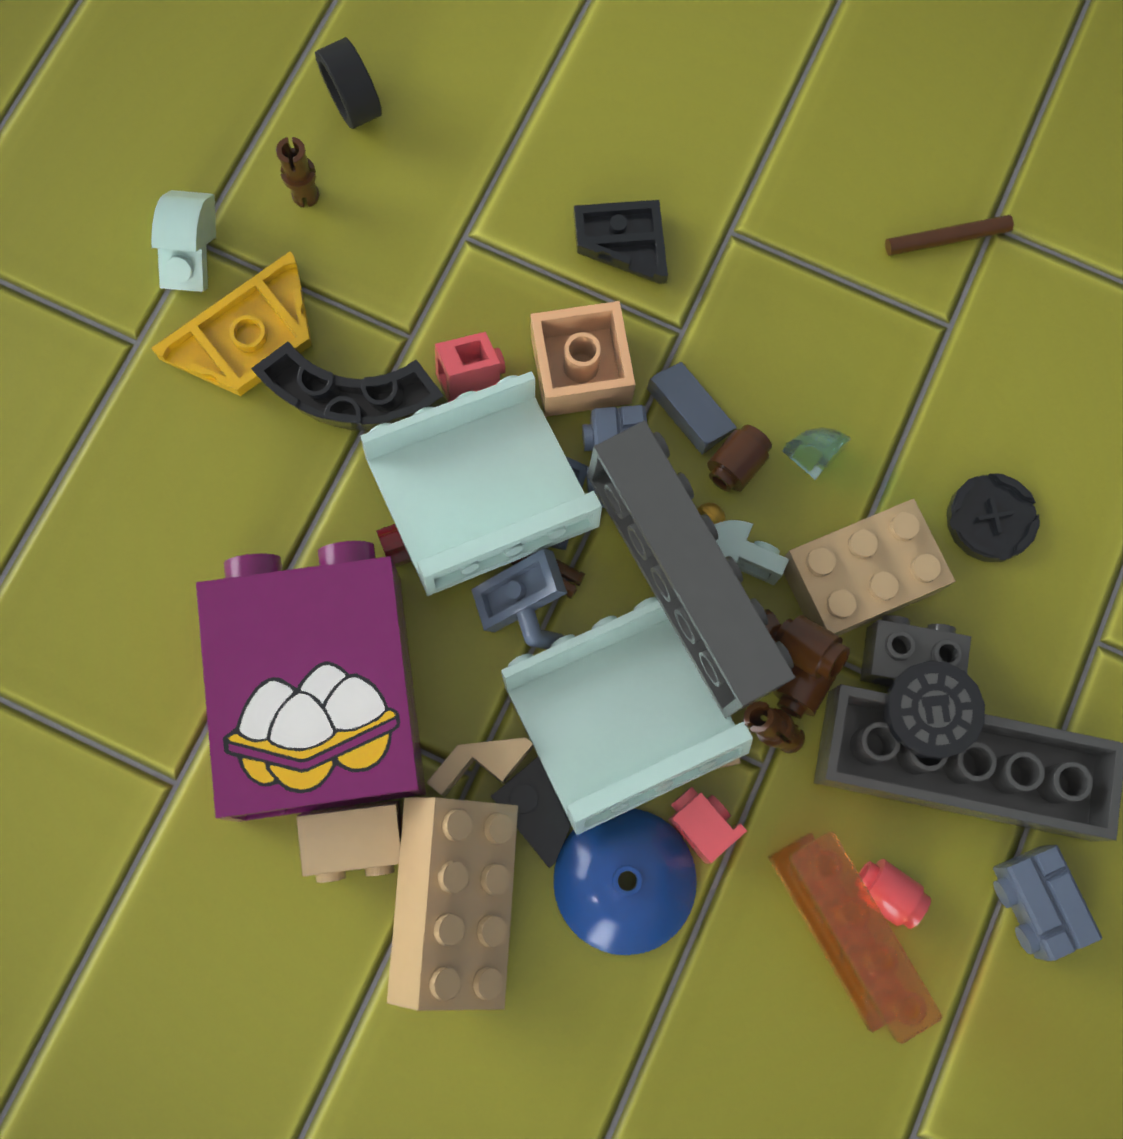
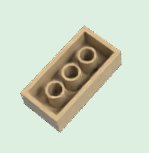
M404 798L387 994L388 1004L417 1011L505 1009L518 805L446 798Z

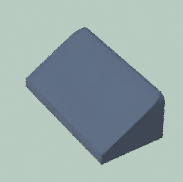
M682 362L657 373L649 379L647 390L702 455L737 429Z

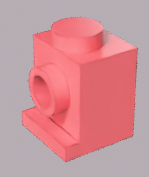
M486 332L435 344L436 376L448 402L455 400L462 393L468 391L477 392L496 385L500 381V374L505 373L503 354L500 348H493Z
M690 787L671 804L676 812L667 819L705 864L712 863L747 832L741 823L731 827L726 822L731 815L715 796L711 795L706 799L702 793H697L693 787Z

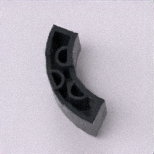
M287 341L251 368L260 380L275 394L303 414L325 424L348 430L370 431L379 424H392L411 417L422 408H435L448 403L417 359L405 367L384 375L352 379L334 375L332 372L312 364Z

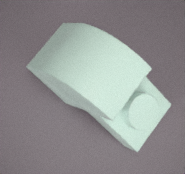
M171 190L163 194L158 200L153 216L151 243L152 248L158 249L160 288L204 292L208 288L206 244L216 238L215 194Z
M728 520L715 524L718 533V540L716 542L724 556H731L742 572L775 585L782 577L789 559L779 555L780 550L763 541L751 543L747 541L753 526L752 523Z

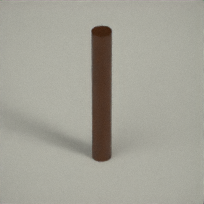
M1005 215L888 238L885 241V249L887 255L891 256L1013 231L1014 222L1011 215Z

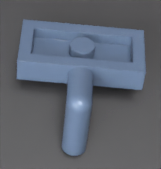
M541 549L471 589L484 631L495 633L518 620L525 643L531 647L549 649L554 641L564 636L561 633L540 629L535 610L567 594L553 551Z

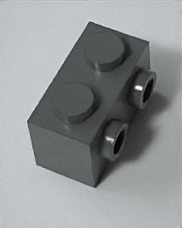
M883 616L882 620L878 619L867 627L860 681L891 686L904 670L926 661L947 662L967 673L971 636L956 634V628L950 625L929 624L927 628L910 625L911 620L905 617Z

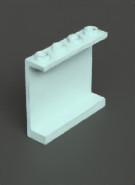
M532 371L520 376H507L496 385L477 392L468 391L462 393L451 402L435 408H422L411 417L392 424H379L368 433L360 435L366 461L427 596L600 526L602 505L594 491L587 494L584 493L535 398V376Z
M656 597L643 600L635 606L633 611L618 618L616 616L605 617L595 623L591 630L576 637L573 634L563 636L554 641L549 649L534 656L533 654L518 656L508 664L507 668L501 670L505 689L533 743V747L576 836L748 754L751 748L753 737L744 721L735 725L731 716L725 719Z

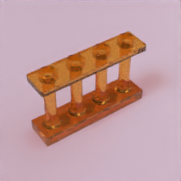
M827 832L817 839L814 838L812 833H807L768 856L772 866L869 1031L874 1032L886 1025L894 1040L902 1044L942 1019L940 1010L833 832Z

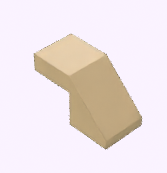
M516 738L457 745L427 781V784L443 797H446L475 761L504 785L533 749V743L527 738Z

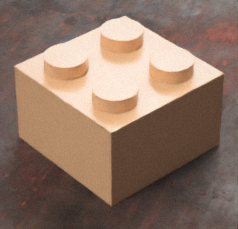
M620 301L531 314V340L545 417L588 411L595 408L632 404L636 384Z

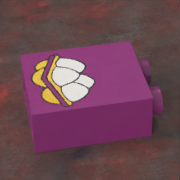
M343 541L328 544L318 549L319 566L283 571L281 557L278 555L265 553L240 555L227 559L224 562V579L196 582L216 819L242 822L426 795L401 579L391 556L375 557L373 543L367 541Z

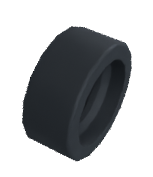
M347 37L315 51V58L325 85L338 111L351 129L357 128L382 115L379 97L370 75L357 50Z

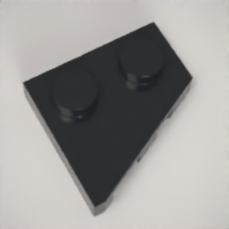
M659 200L574 206L573 216L578 254L659 284L667 283L668 271Z
M537 757L491 795V797L498 804L518 805V831L550 868L557 860L571 823L539 757Z

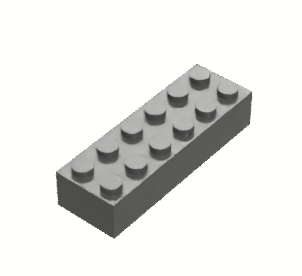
M644 420L595 445L587 477L726 719L794 679L795 676L791 671L794 663L786 647L779 641L775 643L767 630L768 618L761 604L755 598L750 600L741 585L743 576L739 566L731 556L725 557L716 542L718 540V533L712 520L706 514L700 515L691 500L694 498V492L688 479L681 472L676 474L667 459L670 457V452L664 438L657 431L652 433Z
M843 684L828 692L814 777L815 784L1087 841L1117 840L1123 785L1122 742L985 714V723L977 741L963 753L940 760L920 758L911 753L902 743H898L891 735L884 717L886 693Z

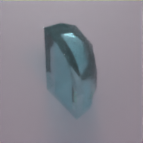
M819 427L800 433L787 442L782 451L816 480L845 449L852 438L837 429Z

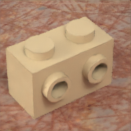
M398 800L307 811L297 816L302 877L316 875V882L324 883L345 879V871L365 869V876H379L395 872L394 865L399 864L401 844Z

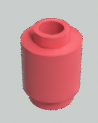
M885 859L879 860L876 864L871 861L867 862L858 873L854 885L859 888L857 899L895 926L904 925L908 929L914 928L923 919L931 904V897L924 893L923 885Z

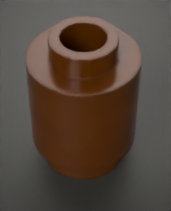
M744 425L741 430H734L707 462V466L711 471L709 478L717 487L726 492H730L731 489L742 491L769 459L768 452L772 448L771 441L762 431L752 425Z
M799 615L794 620L791 618L787 619L781 625L775 637V642L779 641L786 647L794 665L816 679L824 677L829 681L833 680L844 667L850 654V648L842 644L843 639L804 615Z
M794 665L791 671L795 678L773 692L779 699L777 706L787 714L798 719H802L804 714L815 716L836 677L831 681L824 677L816 679Z

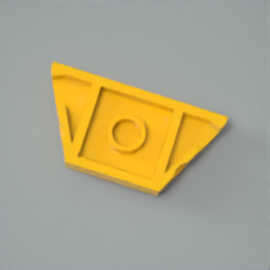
M289 251L153 346L151 348L153 352L163 362L242 396L261 382L260 378L251 368L287 341L300 353L312 346L298 265L292 252Z

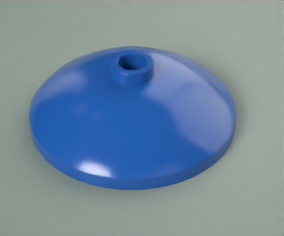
M631 809L577 836L573 830L562 845L555 863L553 876L556 902L561 915L571 930L590 946L603 952L617 955L645 953L669 941L686 922L694 904L697 887L695 864L683 838L670 824L660 817L639 809ZM624 871H630L636 877V885L629 891L621 889L618 884V878Z

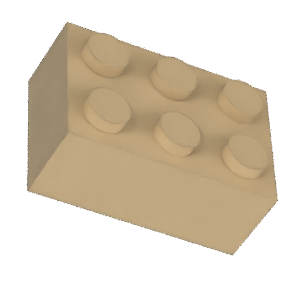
M914 498L789 550L784 556L789 559L784 575L803 615L838 636L933 596L956 582Z

